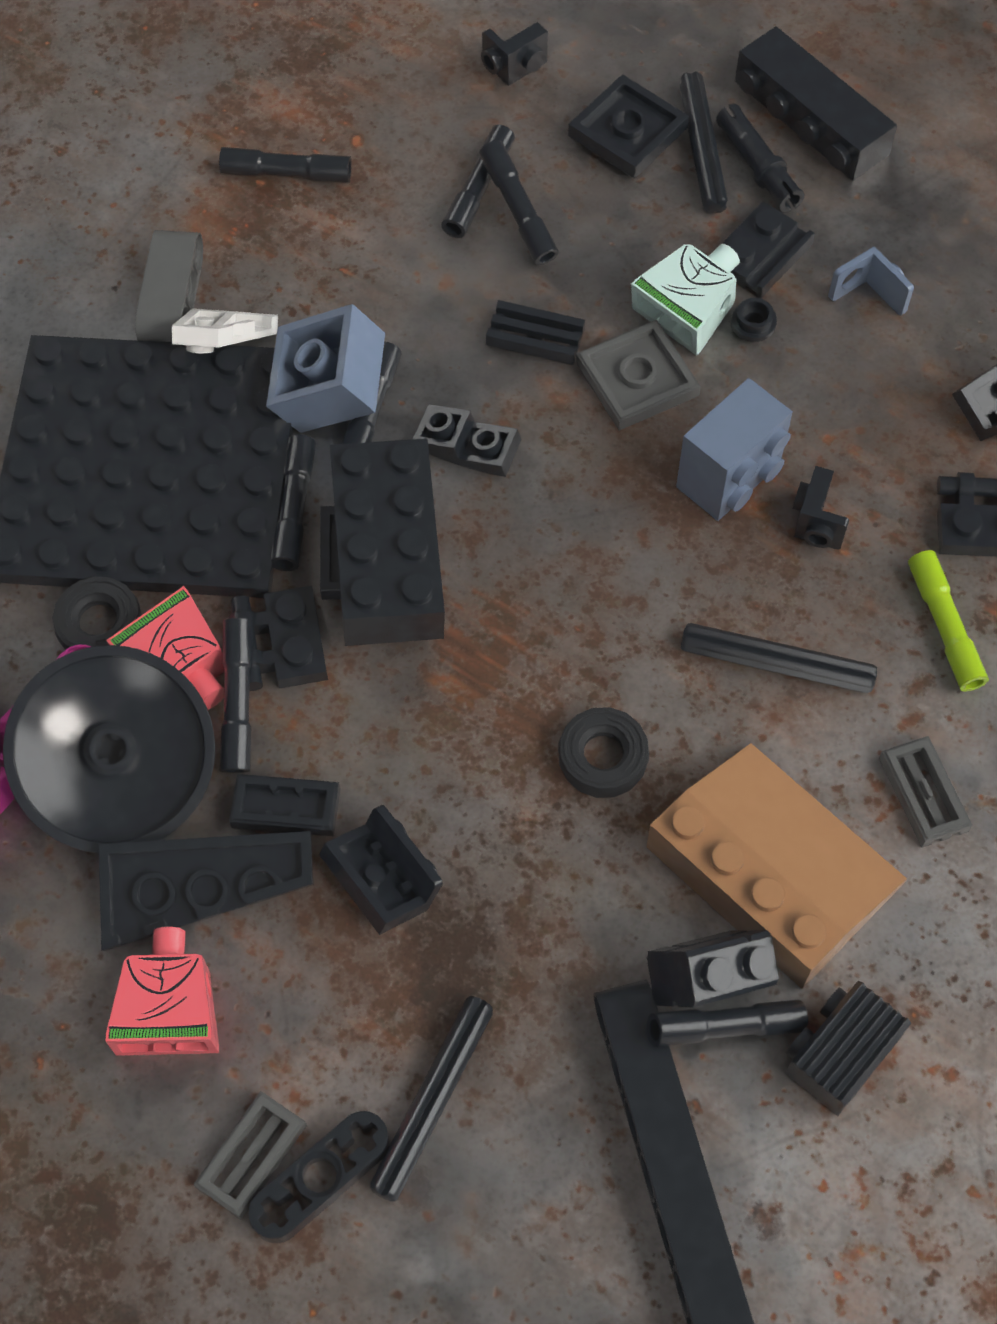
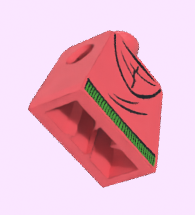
M184 586L106 640L108 645L140 649L156 655L173 665L194 685L208 710L215 707L224 698V688L216 680V677L225 671L222 664V650L190 593Z
M177 927L156 928L153 931L152 955H130L125 958L105 1040L116 1056L219 1053L209 968L202 955L185 954V930Z

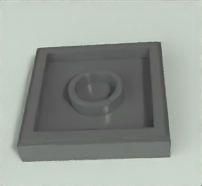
M657 320L576 353V364L619 431L700 396L701 386Z

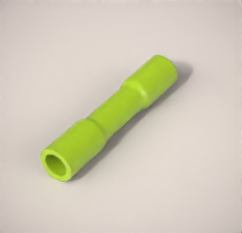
M926 550L915 554L908 560V565L922 599L928 604L945 645L946 657L958 686L963 692L978 689L984 686L989 681V678L974 642L968 637L950 594L949 583L938 557L933 550Z

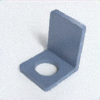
M875 246L834 271L828 294L832 301H836L867 282L898 315L907 312L914 289L913 284L904 276L900 267L891 263ZM858 269L855 275L849 281L843 284L845 278L852 271Z

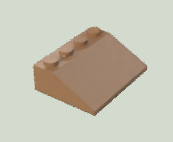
M752 743L688 788L650 824L646 846L736 930H747V932L752 930H768L773 939L777 967L801 989L817 975L907 880L903 874Z

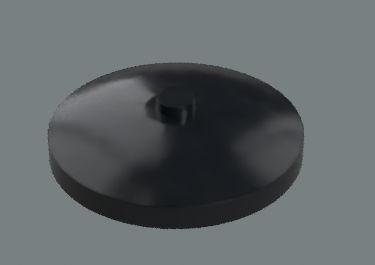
M115 645L94 646L71 652L56 659L37 673L24 687L14 703L7 720L3 742L4 767L10 789L17 803L37 827L55 840L70 847L99 853L98 844L161 840L175 831L189 818L202 800L212 776L215 762V736L212 721L202 697L187 677L173 665L156 655L136 648Z

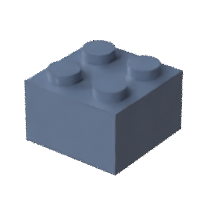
M353 304L279 326L266 407L287 423H291L292 427L300 433L376 413L385 332Z
M750 378L746 379L683 436L676 488L717 521L731 509L734 512L740 510L750 499L753 489L762 480L766 483L770 482L782 469L785 462L782 459L784 447L791 437L788 430L793 411Z

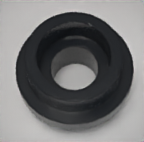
M761 298L744 300L735 308L731 319V326L735 334L741 339L750 342H760L768 339L774 333L777 325V316L772 306Z

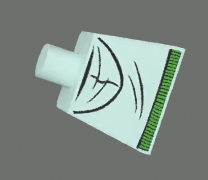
M720 244L709 256L693 245H683L631 283L632 309L650 322L657 320L666 334L697 356L735 301L736 278L731 271L739 264V257L726 244Z

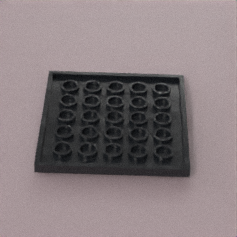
M31 335L0 475V583L70 587L80 580L96 576L113 578L125 584L131 591L174 593L184 586L190 594L234 597L243 595L252 598H264V594L271 593L274 568L270 558L275 525L279 520L288 439L293 436L294 430L291 423H287L266 407L275 348L227 345L219 348L214 347V352L192 353L186 351V345L172 344V342Z

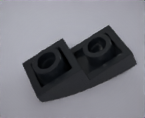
M428 404L413 439L427 438L429 454L472 470L506 477L521 442L517 428L475 422L470 410Z

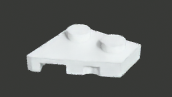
M192 308L172 325V344L186 345V351L192 353L214 352V347L219 348L277 334L278 315Z

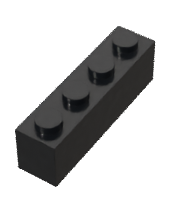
M777 26L739 51L735 82L745 93L752 95L765 106L772 116L780 119L796 132L803 142L810 144L827 158L834 168L841 170L854 181L890 155L897 124Z

